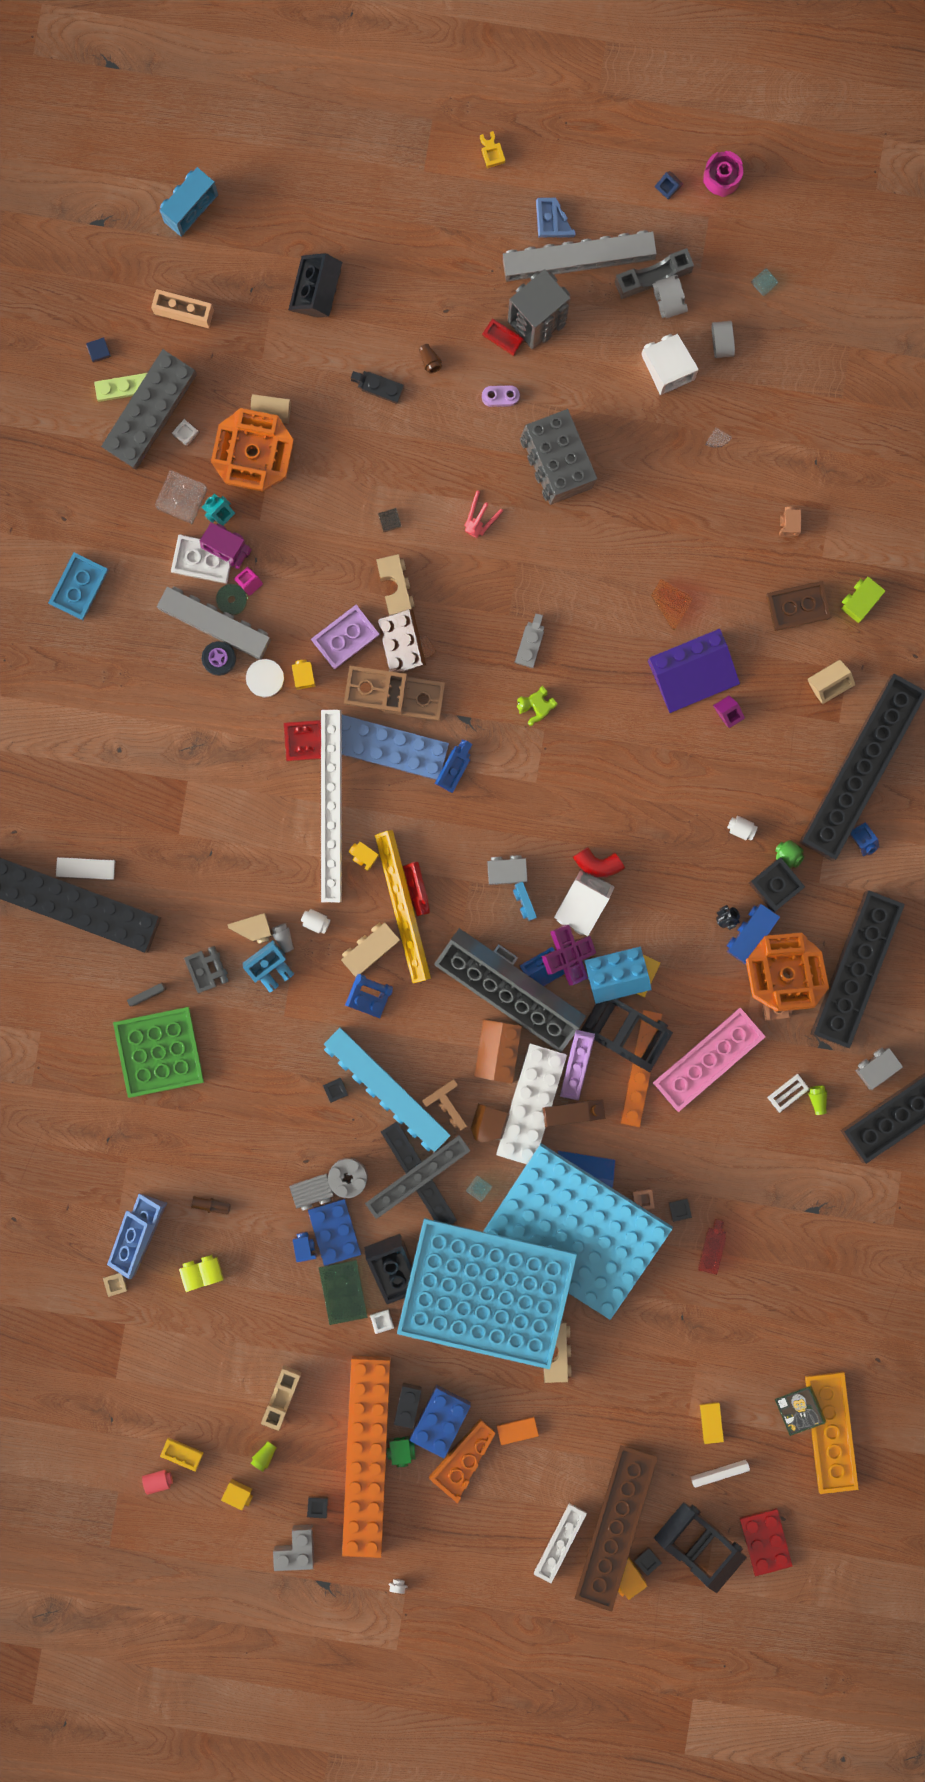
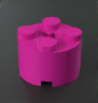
M731 151L714 153L709 158L704 171L703 182L710 192L726 197L736 191L743 176V163L740 157Z

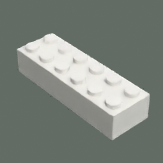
M529 1043L509 1109V1118L503 1137L500 1139L496 1155L524 1164L529 1162L541 1143L545 1130L543 1107H549L553 1104L567 1057L566 1054Z

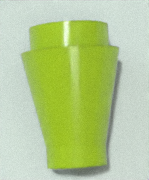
M825 1086L810 1087L808 1094L815 1114H826L827 1090H825Z
M267 1441L252 1457L251 1464L264 1472L265 1469H268L277 1447Z

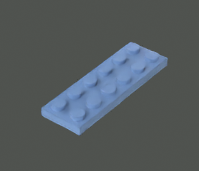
M342 715V755L437 780L443 768L449 743Z

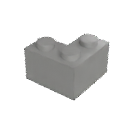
M293 1525L292 1545L274 1547V1571L313 1569V1525Z

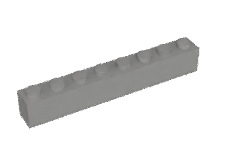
M643 230L637 232V234L629 235V233H623L613 238L611 236H603L599 240L584 239L578 243L568 241L558 246L548 244L543 248L537 249L536 247H528L524 251L508 250L506 253H503V266L507 282L531 278L536 272L539 271L541 273L544 269L548 273L552 272L555 275L655 260L657 253L653 232Z

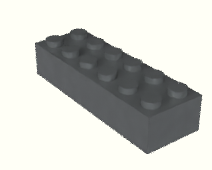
M162 349L101 447L137 470L195 379L197 372Z

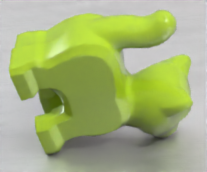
M543 686L529 697L521 696L517 699L519 714L527 712L531 707L536 713V716L528 721L530 726H533L535 722L541 721L558 705L553 698H550L548 701L544 700L548 692Z

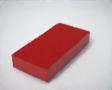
M493 318L482 333L483 337L513 356L524 341V338Z

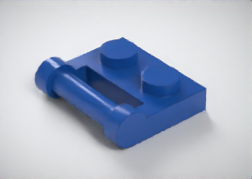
M358 974L345 1005L381 1018L387 999L392 994L393 987L388 984L377 983L367 979L362 974ZM364 985L381 993L379 997H376L360 989Z

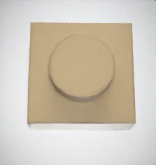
M117 1273L103 1278L108 1297L128 1291L122 1274Z

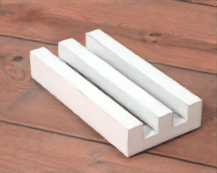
M796 1074L767 1098L780 1113L806 1093L809 1087ZM796 1080L799 1081L796 1085H794L791 1089L785 1092L777 1100H774V1097H776L784 1089L790 1086L793 1082H795ZM801 1085L803 1086V1089L795 1094L783 1105H778V1103L784 1100L787 1096H789L792 1092L798 1089Z

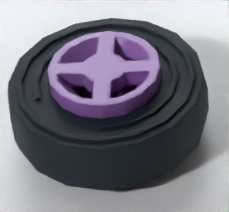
M216 641L205 647L201 659L203 666L209 673L221 676L233 669L236 655L229 644Z

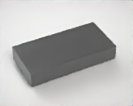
M160 983L128 999L127 1002L129 1006L133 1007L166 991L164 983Z

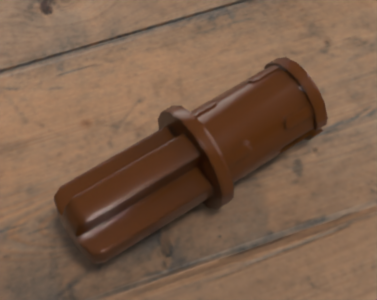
M193 1196L191 1208L206 1210L208 1213L216 1212L226 1215L229 1214L231 1207L229 1203L215 1201L213 1198L205 1199Z

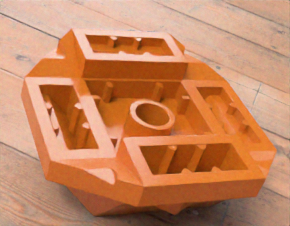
M240 408L218 425L211 463L225 484L265 491L286 479L294 440L278 415ZM250 449L258 450L255 456L248 455Z
M803 933L764 936L746 960L752 997L775 1011L815 1008L829 989L822 951L810 942ZM783 973H787L790 976V979L785 978L783 976Z

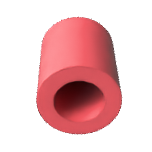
M166 1470L142 1476L144 1490L147 1495L170 1489V1484H173L172 1475L170 1472L167 1473Z

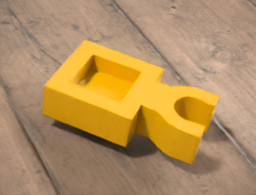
M494 131L490 132V140H486L484 134L480 135L481 143L485 146L482 148V154L487 169L505 163L500 143H494Z

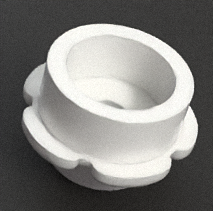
M393 1579V1582L389 1583L390 1592L405 1594V1589L408 1586L404 1584V1580Z

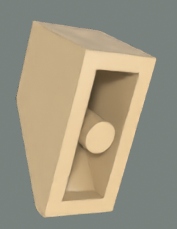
M265 913L227 924L229 929L252 941H257L258 944L269 941L268 937L272 936Z

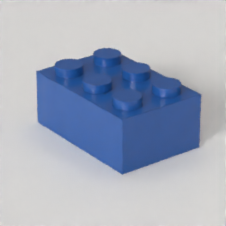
M436 1385L410 1435V1441L445 1458L471 1407V1402Z

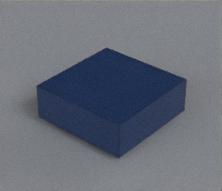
M104 337L86 343L93 363L111 357Z

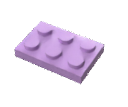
M355 605L315 635L311 641L335 670L375 640L380 634L359 607Z

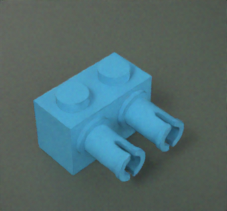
M274 940L243 962V968L255 983L260 980L269 993L274 991L273 987L276 989L279 986L269 974L271 970L275 968L284 981L289 979L288 975L290 978L294 975V972L284 962L286 960L285 954Z

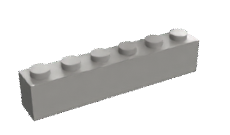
M173 586L172 589L166 587L157 605L160 611L258 660L262 659L271 642L267 632L261 629L256 631L251 628V624L243 620L238 622L234 620L233 615L227 612L221 614L217 612L218 608L209 603L205 606L199 603V598L193 595L187 597L183 595L184 591Z

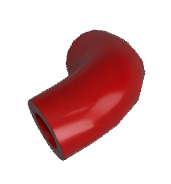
M587 847L573 856L576 864L586 874L595 878H608L625 869L616 853L605 859H599Z

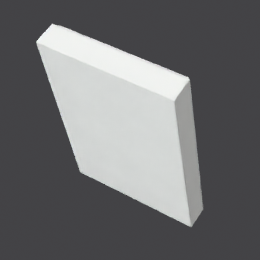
M178 535L171 573L224 584L228 583L231 569L229 561L226 562L202 549L200 539Z

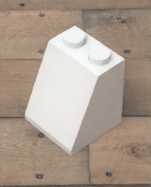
M669 334L656 344L651 342L645 345V349L642 351V357L660 395L694 381L698 373L697 365L678 334L674 336Z
M581 869L554 918L562 925L569 924L576 933L588 936L610 899L614 886L600 878L586 874Z

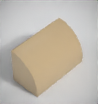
M252 394L250 410L278 415L282 423L289 424L291 402L290 399Z
M841 660L808 678L813 692L822 704L855 686L851 671Z

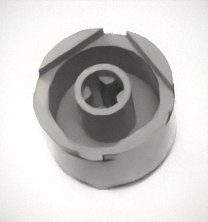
M677 274L655 281L652 284L662 318L666 317L667 319L688 312L687 304L684 301L683 289Z
M340 1159L329 1171V1186L339 1197H355L366 1186L367 1170L356 1159ZM345 1173L353 1176L350 1183L347 1180H343Z

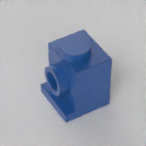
M308 1232L297 1233V1237L292 1239L296 1262L316 1259V1253L312 1254V1251L315 1250L314 1240L309 1238Z

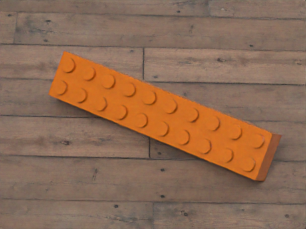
M352 1356L342 1556L381 1558L391 1357Z

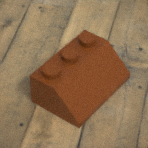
M483 1020L474 1077L513 1083L522 1026Z

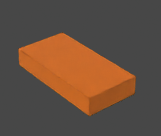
M534 1416L497 1425L501 1445L539 1436Z

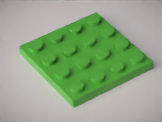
M189 1007L113 1022L128 1098L204 1083Z

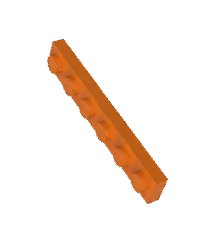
M646 1010L642 1012L643 1015L655 1022L662 1018L660 1013ZM643 1020L640 1022L634 1052L640 1058L658 1030ZM632 1063L620 1123L640 1127L651 1072L642 1069Z

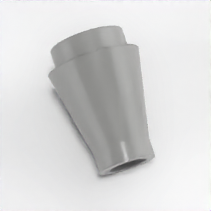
M286 923L271 929L273 932L271 935L279 944L283 953L294 949L290 929L286 926Z

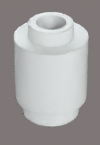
M736 816V818H731L727 828L730 829L729 833L739 838L752 840L758 827L753 822Z
M312 909L309 912L305 911L301 919L304 922V927L325 934L331 921L327 919V916Z

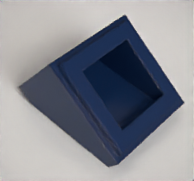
M668 171L654 187L667 199H670L683 183L671 171Z

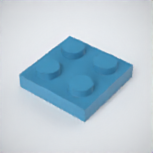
M524 883L515 884L513 893L516 901L520 900L523 906L520 908L523 919L527 918L528 922L536 919L537 916Z

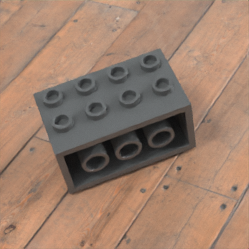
M545 269L541 273L539 271L530 278L531 281L528 284L519 286L516 294L509 299L508 323L524 338V341L532 350L541 342L546 343L552 337V333L555 330L560 331L567 324L570 293L565 287L561 288L559 286L558 280L552 272L548 273Z
M568 409L525 425L520 442L522 447L528 451V461L531 466H534L536 470L535 478L538 483H541L543 497L546 501H549L550 505L593 488L597 481V476Z

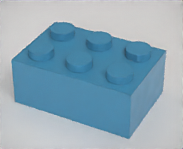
M198 167L186 175V180L182 185L176 186L173 190V195L169 199H165L159 209L164 223L181 237L218 196L215 182Z
M641 946L584 960L595 1004L652 990Z

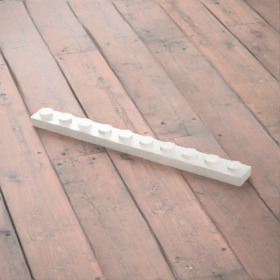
M321 710V902H342V710Z

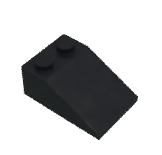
M401 1234L364 1247L366 1261L386 1305L405 1298L413 1264Z

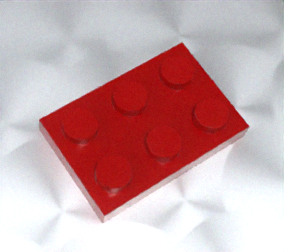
M777 1508L739 1518L755 1577L793 1567Z

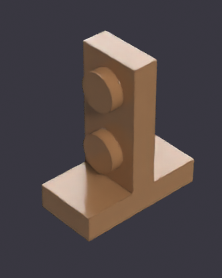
M455 1079L424 1098L422 1102L427 1107L440 1099L439 1106L444 1113L448 1111L452 1117L449 1121L455 1129L459 1128L461 1131L467 1125L446 1095L458 1086Z

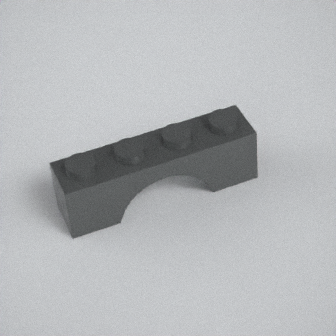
M686 248L670 254L653 266L644 269H631L616 275L615 285L622 300L653 288L652 284L655 281L676 274L678 278L690 274L694 264Z

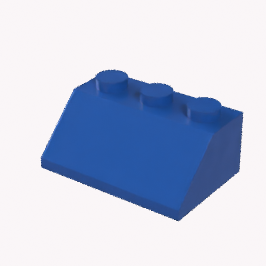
M558 1150L560 1156L613 1188L614 1159Z

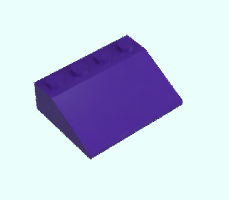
M720 629L648 659V664L669 713L740 684L728 646Z

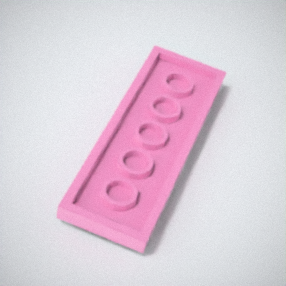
M739 1008L658 1077L653 1084L676 1111L679 1112L762 1041L765 1035L746 1013Z

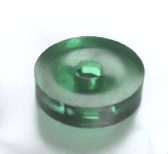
M227 584L219 589L216 602L223 613L227 612L231 615H237L245 609L247 596L240 586ZM229 597H235L233 603H230L228 599Z

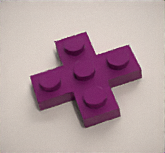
M569 924L550 931L556 950L542 956L548 975L563 969L569 986L588 979L582 960L596 954L591 936H585L575 941Z

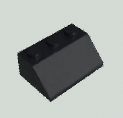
M327 253L302 255L288 310L313 317H329L343 262Z

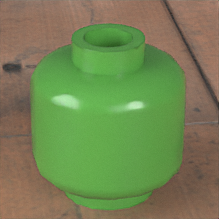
M791 840L785 843L781 842L775 849L777 852L776 860L781 857L790 869L793 867L797 868L805 857L803 855V848Z

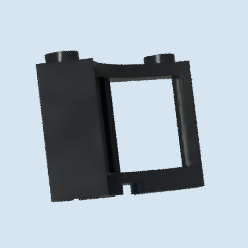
M621 998L597 1003L580 1031L594 1033V1041L616 1052L642 1069L651 1072L673 1034L672 1031L667 1029L668 1025L659 1019L657 1022L620 1002ZM615 1006H618L629 1012V1015L612 1042L600 1035V1032ZM639 1019L658 1029L641 1058L623 1048Z
M683 1502L654 1536V1539L664 1550L691 1568L690 1571L706 1587L718 1593L747 1557L742 1553L743 1548L735 1541L732 1543L700 1515L701 1511L693 1504L689 1506ZM695 1519L706 1530L685 1553L674 1542L692 1520ZM716 1537L731 1551V1554L716 1572L710 1576L695 1560L713 1538Z

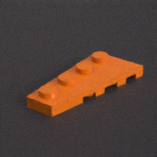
M480 1419L429 1476V1479L457 1504L461 1499L464 1489L467 1488L473 1472L476 1471L481 1457L490 1445L495 1431Z

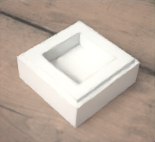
M184 419L172 432V435L187 447L198 435L199 431Z
M389 1309L370 1314L375 1334L394 1329Z

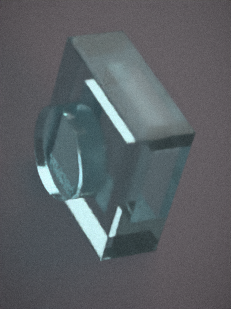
M766 268L751 283L765 296L778 284V281Z
M476 1175L466 1189V1192L482 1202L493 1186Z

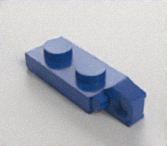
M462 739L459 746L454 747L434 784L450 793L454 792L471 760L469 759L470 754L468 752L473 744Z

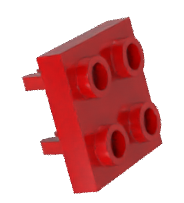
M321 720L284 723L287 762L321 759Z

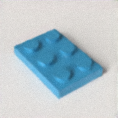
M73 552L48 604L84 621L109 570Z

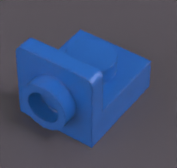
M866 822L853 829L850 833V836L860 848L863 857L867 854H873L879 848L878 838Z

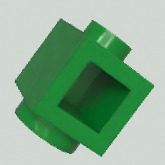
M409 1436L390 1438L387 1458L392 1461V1465L406 1467L408 1463L416 1459L415 1445L410 1441Z

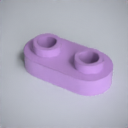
M488 386L482 392V401L489 407L514 406L518 403L520 397L519 390L514 386ZM512 392L514 396L509 398L507 393ZM494 393L495 396L493 398H489L488 394Z

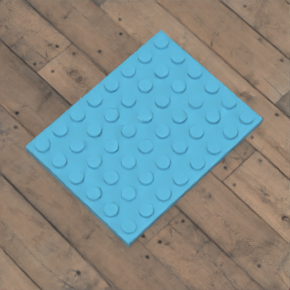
M540 1143L483 1232L576 1253L577 1256L568 1293L611 1320L673 1227Z
M424 1218L397 1334L550 1369L577 1254Z

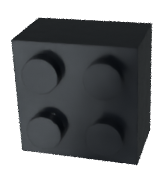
M781 857L748 882L772 912L777 911L805 888Z

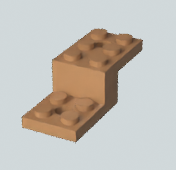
M349 665L344 705L378 709L387 714L440 721L445 683L410 678L404 673ZM363 683L371 685V690L368 693H363L360 690V686ZM421 694H426L429 697V701L426 704L418 702V697Z

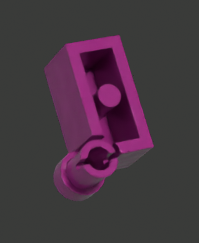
M211 522L200 539L202 549L226 562L229 561L232 567L236 565V569L240 568L244 559L252 551L245 544L240 534L227 531L221 524L215 525Z

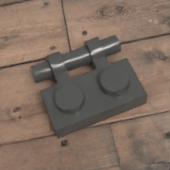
M215 946L208 948L210 953L208 957H205L203 951L184 958L198 994L217 987L214 979L218 977L222 984L229 982L226 975L228 972L226 968H223L220 960L222 957L219 952L217 953ZM212 961L217 971L211 973L208 963Z

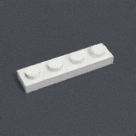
M570 1503L568 1504L534 1571V1575L552 1583L587 1514L586 1511Z

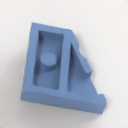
M556 198L536 199L538 238L574 237L576 235L574 229L572 230L567 222L568 218L561 210Z

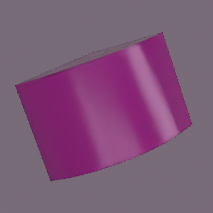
M730 696L713 705L719 717L728 728L745 719L739 704Z

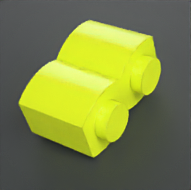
M212 1255L201 1258L202 1262L195 1264L193 1260L183 1264V1268H180L179 1271L186 1292L224 1280L218 1257L213 1258Z

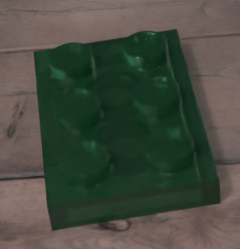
M357 1260L319 1267L329 1325L368 1318Z

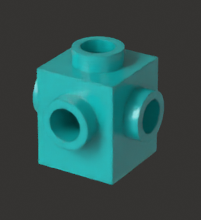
M216 494L209 497L201 507L206 512L204 516L213 523L215 521L223 526L235 514L229 506L231 503L224 496L220 498Z

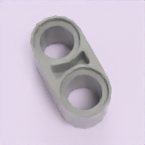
M732 321L712 322L715 358L734 357L735 344Z

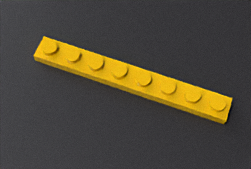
M393 830L385 831L375 835L412 983L431 979L394 832Z

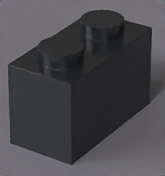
M407 1383L402 1384L394 1425L413 1429L421 1395V1386Z

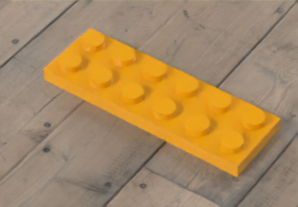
M835 1372L805 1376L806 1389L810 1390L823 1422L811 1427L819 1493L859 1490L845 1373Z

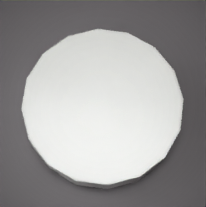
M262 659L254 662L249 667L246 674V682L249 689L255 695L263 698L272 697L283 687L284 673L276 662Z

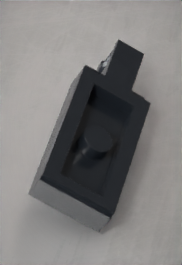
M353 371L351 375V381L358 383V388L362 389L363 392L398 404L404 389L403 384L366 371L363 374Z

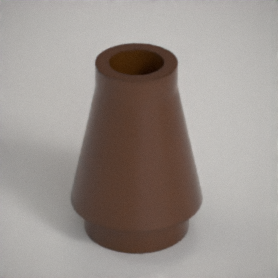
M429 344L422 345L419 351L425 370L430 374L439 371L442 368V360L431 349Z

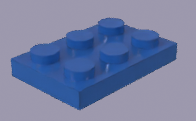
M345 1199L308 1209L324 1266L361 1255Z

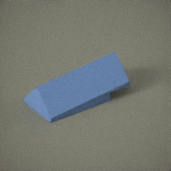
M138 1194L133 1211L126 1210L107 1264L128 1279H132L136 1275L167 1205L166 1202L144 1194Z

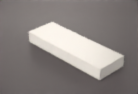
M57 857L56 877L114 880L115 860Z
M743 1460L691 1476V1481L696 1488L748 1472L750 1468L748 1462Z

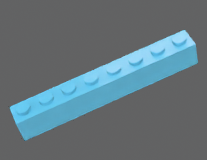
M341 1027L324 1043L326 1046L324 1050L331 1057L335 1055L340 1060L338 1064L345 1071L349 1069L353 1073L352 1078L357 1083L361 1084L363 1082L368 1087L366 1091L373 1098L377 1096L381 1100L379 1104L386 1111L390 1109L395 1114L393 1117L401 1125L405 1123L409 1127L407 1131L414 1138L418 1136L423 1141L421 1145L428 1152L430 1150L435 1152L451 1136Z

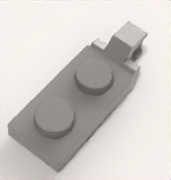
M535 614L533 623L528 622L525 627L515 660L516 664L533 668L544 634V626L540 625L543 615Z

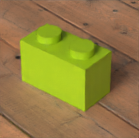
M869 577L864 581L860 579L854 586L856 591L853 595L849 593L842 601L844 606L841 610L858 623L885 592L882 587Z

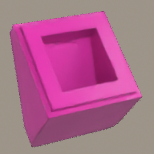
M248 566L234 578L248 596L252 595L263 585L259 577Z

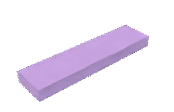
M580 1030L575 1031L560 1097L579 1100L595 1037L594 1033Z

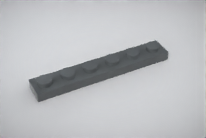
M458 1135L367 1201L365 1205L375 1219L379 1218L471 1150L461 1136Z

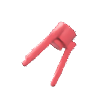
M476 491L468 520L464 525L466 527L465 532L475 538H478L479 535L483 536L485 531L503 512V509H500L482 527L483 523L480 520L488 507L487 502L484 504L476 519L473 518L480 491Z

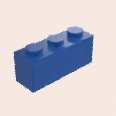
M762 904L753 906L748 913L750 916L748 921H743L737 929L739 931L737 937H732L726 945L728 947L726 952L745 965L747 958L763 937L770 933L780 916Z

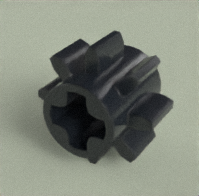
M725 905L717 912L716 921L722 928L727 927L731 930L740 923V913L734 907L729 908L728 905Z

